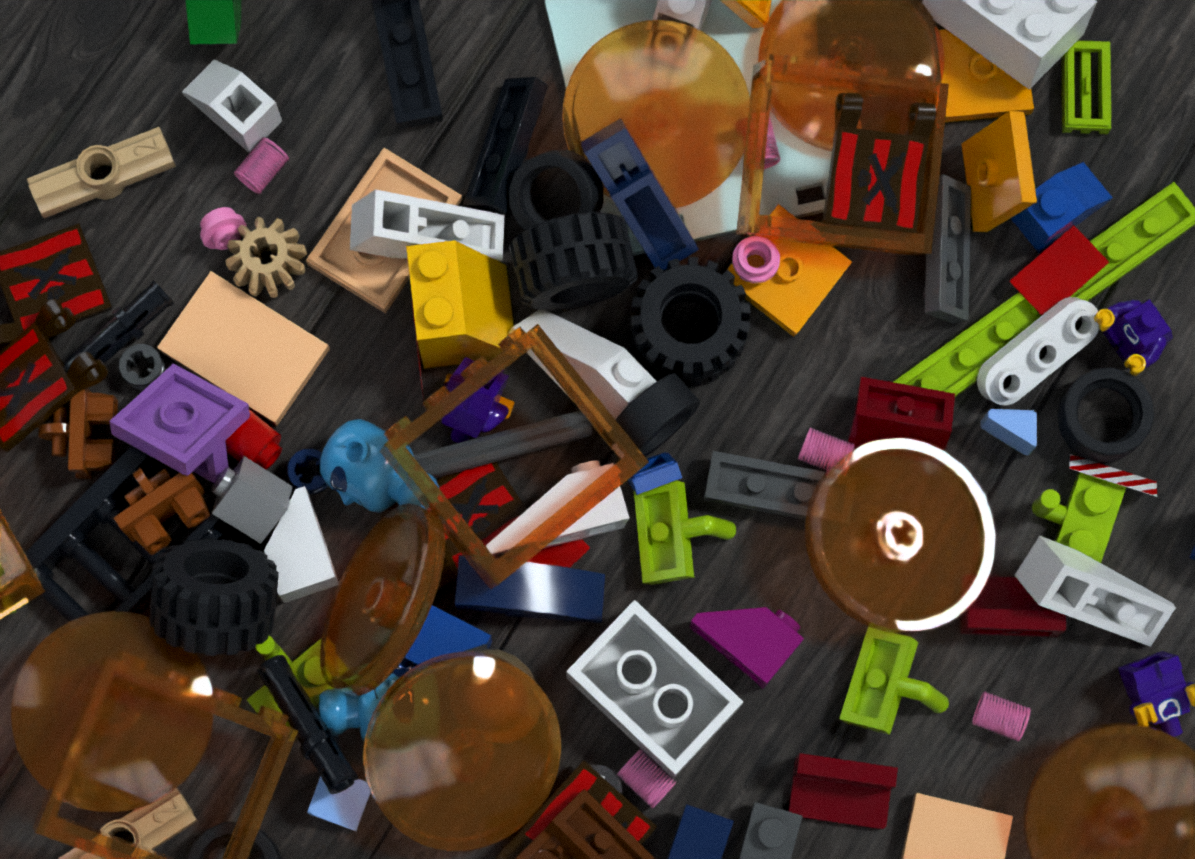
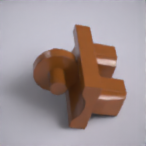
M86 388L70 399V424H67L68 409L61 407L53 414V423L42 424L38 430L39 438L52 441V456L54 457L66 456V441H69L68 470L75 472L77 479H92V471L107 470L117 461L116 442L113 439L93 440V424H110L109 421L118 414V400L114 395L92 393L89 388Z
M139 468L132 473L139 486L124 496L130 507L115 516L114 520L132 542L137 541L150 555H154L166 547L172 540L162 526V522L178 513L184 524L191 528L207 519L210 513L202 497L206 492L192 473L188 476L179 473L171 478L166 469H163L149 479L144 471Z

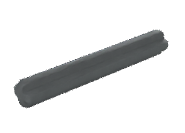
M582 410L416 454L414 455L415 465L412 471L426 472L434 478L589 437L593 432V424L591 419Z

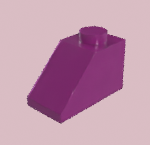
M767 607L697 613L689 625L691 630L762 689L766 687L804 640L797 633L801 627L793 618L780 609L774 614Z

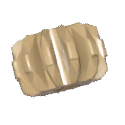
M257 217L255 219V230L250 231L244 225L239 226L238 231L243 241L228 240L227 247L234 255L226 259V266L228 270L236 272L233 280L238 287L249 284V292L252 296L257 297L263 287L266 286L270 297L276 298L278 296L276 285L282 283L285 288L293 290L295 284L290 274L303 275L305 273V266L299 260L307 255L305 245L297 243L299 234L295 228L284 231L283 221L278 218L271 223L269 228H266L263 218ZM265 251H271L272 253L270 255L272 262L268 264H262L260 261L263 260L261 253Z

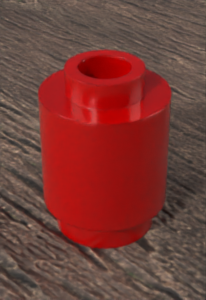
M249 410L250 418L225 440L226 451L237 462H240L245 456L267 470L275 463L282 452V448L279 446L281 434Z

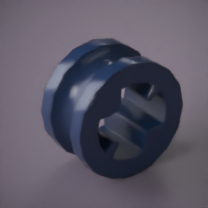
M313 448L303 449L296 452L288 464V476L296 489L305 486L309 495L323 492L328 485L323 477L318 475L312 478L311 483H304L303 475H297L299 468H307L311 460L317 461L316 466L320 470L321 451Z

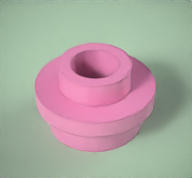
M217 208L202 218L200 222V238L207 248L227 250L228 240H241V235L238 231L239 226L244 225L247 227L243 217L236 214L232 208Z
M751 236L739 242L734 249L732 257L733 268L736 274L744 281L755 284L763 283L770 280L776 274L780 264V254L775 244L769 239L761 236ZM751 255H759L764 259L765 264L759 268H754L748 264L747 258Z

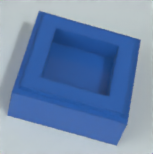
M666 452L626 466V469H624L628 483L637 495L682 478L678 463Z

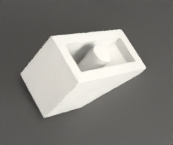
M305 486L295 489L289 501L288 510L279 520L264 549L265 554L268 555L267 559L273 560L277 566L276 571L279 572L277 592L284 603L340 585L311 497Z

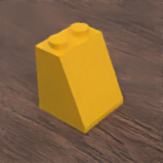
M455 240L406 246L416 336L424 369L459 365L465 357L476 362L518 357L516 341L508 334L514 324L506 264Z

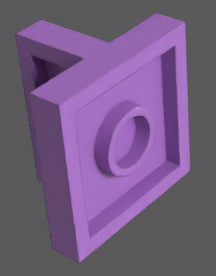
M173 363L109 422L111 434L185 476L195 472L215 483L222 471L228 467L225 440L250 418L248 403Z

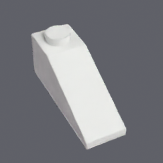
M376 189L352 204L350 250L390 258L408 259L406 246L455 240L499 262L503 260L504 215Z
M539 309L513 326L508 332L605 435L609 432L611 425L617 417L639 395L657 382L625 348L547 310Z
M595 460L574 466L571 469L572 474L566 475L490 541L485 547L483 556L486 558L506 559L624 528L629 520V515L614 463L600 466L599 461Z
M1042 536L1038 537L1015 574V577L1038 605L1150 647L1176 609L1172 602L1080 551Z

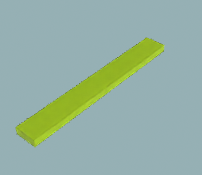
M1175 182L1168 185L1090 241L1109 263L1070 297H1076L1089 302L1195 226V207ZM1018 292L893 382L954 393L955 397H957L977 382L978 372L984 362L1040 318L1041 315Z

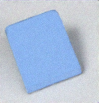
M990 409L981 420V429L1018 452L1030 455L1037 445V412H1034V410Z
M320 776L307 813L357 832L373 784L357 779L348 789L337 794H330Z

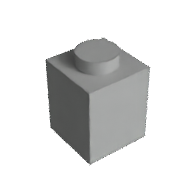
M244 456L234 470L226 467L214 483L211 492L216 494L212 514L261 544L288 510L293 486Z

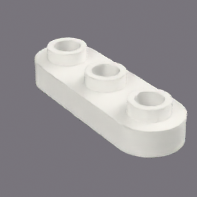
M1068 297L1059 301L984 362L977 376V386L982 396L999 405H1011L1019 401L1095 338L1099 330V325L1094 320V316L1098 312L1097 308L1092 303L1076 297ZM1082 316V325L1076 331L1075 323ZM1044 346H1047V354L1040 360L1039 352ZM1011 375V384L1008 388L1004 389L1003 381L1007 376Z

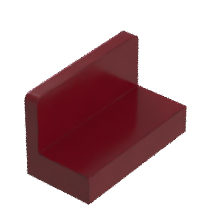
M861 377L857 389L854 419L848 436V442H850V445L854 443L853 449L940 464L952 432L955 394Z
M964 576L960 580V634L1058 637L1066 631V615L1038 605L1016 577Z
M799 753L795 757L788 812L802 815V818L884 829L887 826L890 793L892 789L896 788L898 767Z

